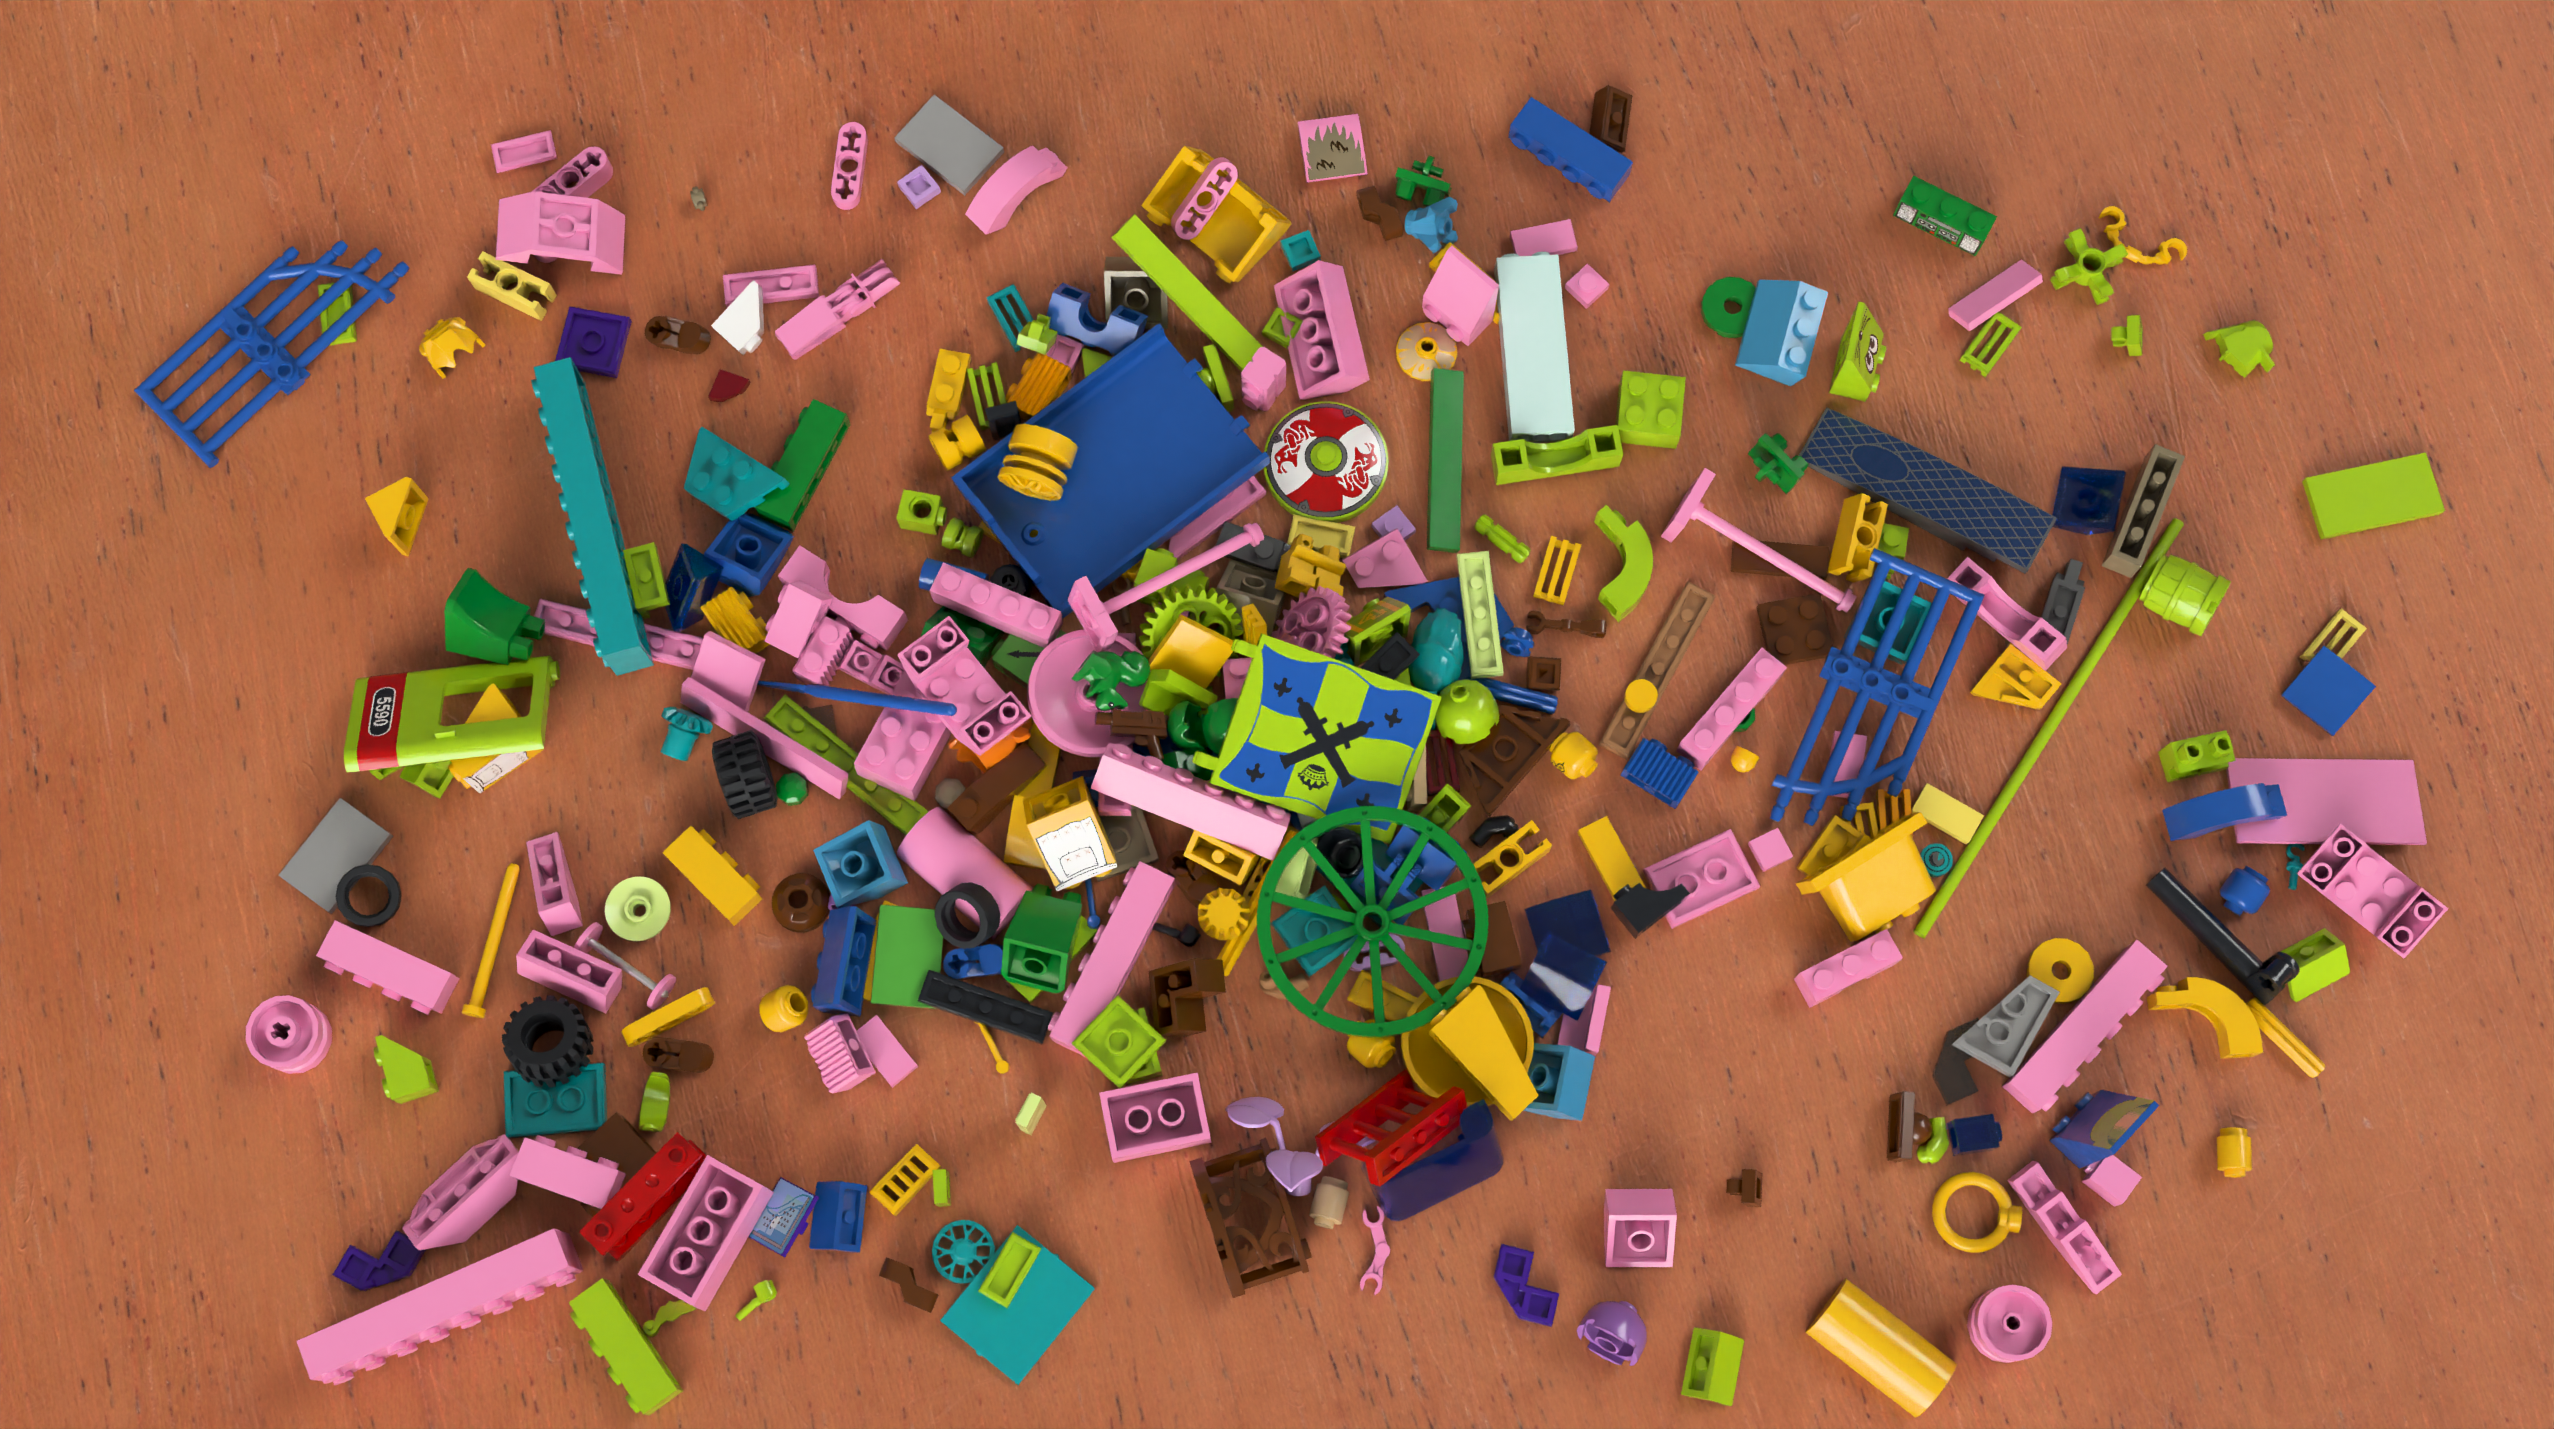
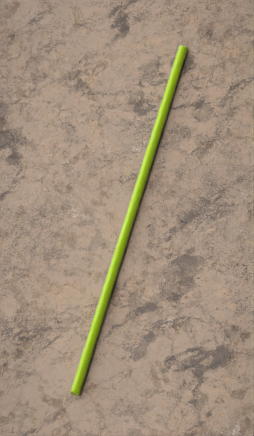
M2173 518L1914 929L1913 932L1917 936L1925 938L2142 593L2163 554L2167 553L2184 526L2181 520Z

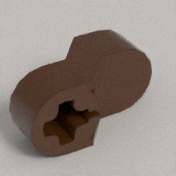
M1375 186L1356 191L1363 219L1379 225L1385 241L1403 236L1397 209L1380 202Z
M668 316L653 317L645 327L644 334L646 339L663 349H673L686 354H701L706 351L711 342L710 332L694 322L681 321Z
M1184 850L1176 851L1167 858V871L1170 876L1175 878V884L1182 890L1187 899L1198 908L1207 893L1219 888L1218 884L1202 865L1183 856Z
M654 1037L648 1040L643 1048L644 1061L649 1066L701 1073L707 1071L714 1060L712 1048L700 1042Z
M886 1257L879 1276L900 1284L904 1298L903 1302L931 1313L939 1295L917 1286L913 1268Z

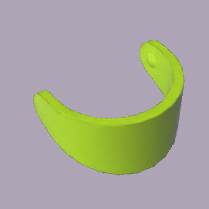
M652 1072L648 1077L641 1102L639 1130L661 1132L665 1126L670 1102V1082L668 1075L665 1073Z

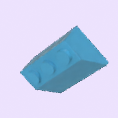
M1757 281L1735 366L1790 387L1806 377L1828 292L1802 281Z

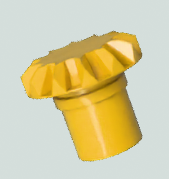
M1218 888L1207 893L1199 904V924L1202 930L1211 938L1217 940L1234 939L1241 935L1249 924L1250 908L1244 896L1234 889Z

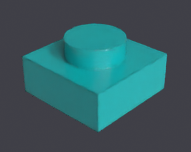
M1309 230L1280 241V246L1292 272L1307 267L1318 260L1321 261V255Z

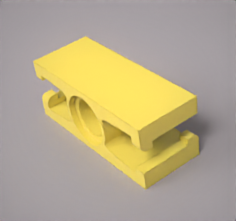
M482 251L478 259L484 267L483 272L490 274L493 270L497 274L495 279L490 281L478 276L479 271L472 268L467 278L473 287L542 321L547 310L541 307L539 302L535 300L531 302L527 298L530 292L533 291L546 296L547 300L553 303L557 295L550 283L502 260H496V257ZM518 282L514 289L506 290L509 284Z

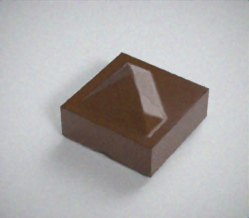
M1527 657L1526 688L1559 691L1561 658Z

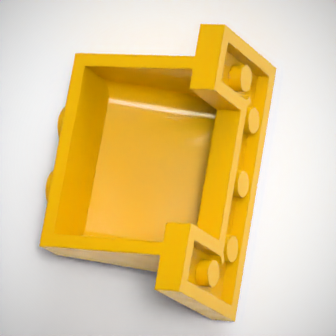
M1921 812L1902 816L1878 831L1876 837L1833 864L1819 868L1795 884L1802 895L1820 892L1850 942L1857 941L1873 931L1878 934L1886 929L1888 930L1893 926L1892 919L1900 914L1905 918L1921 908L1918 903L1936 892V888L1911 835L1912 832L1927 824V821Z

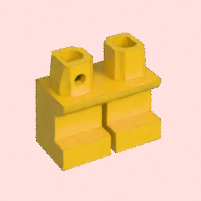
M1299 534L1293 539L1290 549L1281 556L1275 588L1299 598L1301 592L1307 595L1309 588L1317 590L1318 586H1321L1343 596L1344 587L1340 585V577L1345 571L1346 564L1339 561L1340 549L1331 545H1324L1319 549L1318 553L1312 550L1314 542L1312 537Z

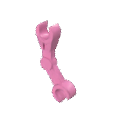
M1377 1206V1212L1380 1219L1377 1222L1372 1223L1367 1219L1366 1210L1363 1211L1362 1215L1364 1224L1371 1229L1375 1244V1256L1371 1266L1360 1281V1288L1363 1290L1365 1281L1373 1278L1377 1282L1374 1295L1378 1294L1382 1288L1383 1266L1390 1254V1247L1387 1245L1382 1228L1384 1212L1379 1206Z

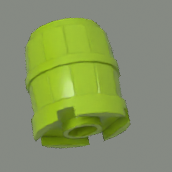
M2163 554L2148 579L2139 600L2144 602L2143 606L2162 616V619L2187 627L2190 633L2202 636L2231 581L2221 575L2215 576L2199 567V564L2195 562L2191 563L2172 554L2169 557Z

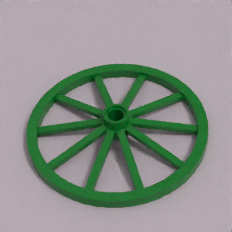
M1360 806L1348 808L1326 815L1303 828L1282 848L1274 859L1263 882L1258 900L1257 934L1264 963L1277 988L1299 1012L1325 1028L1351 1036L1372 1038L1400 1035L1430 1023L1443 1009L1447 1011L1456 1003L1457 1000L1455 998L1471 984L1485 952L1489 922L1486 895L1476 868L1466 852L1448 833L1434 823L1419 815L1392 807ZM1370 821L1395 823L1421 833L1378 905L1375 898ZM1360 822L1366 897L1365 906L1313 844V839L1336 827ZM1430 839L1437 843L1452 858L1463 874L1464 879L1387 911ZM1302 848L1307 851L1357 912L1356 914L1275 892L1286 867ZM1469 888L1475 918L1473 940L1391 922ZM1272 902L1345 921L1353 925L1275 954L1270 927ZM1367 916H1378L1382 921L1380 929L1377 931L1365 929L1363 920ZM1388 933L1469 950L1471 952L1460 976L1442 996ZM1358 935L1315 1004L1308 1001L1297 991L1280 966L1284 962ZM1379 941L1386 946L1434 1001L1432 1005L1412 1016L1385 1022ZM1366 942H1369L1375 1023L1350 1021L1323 1010Z

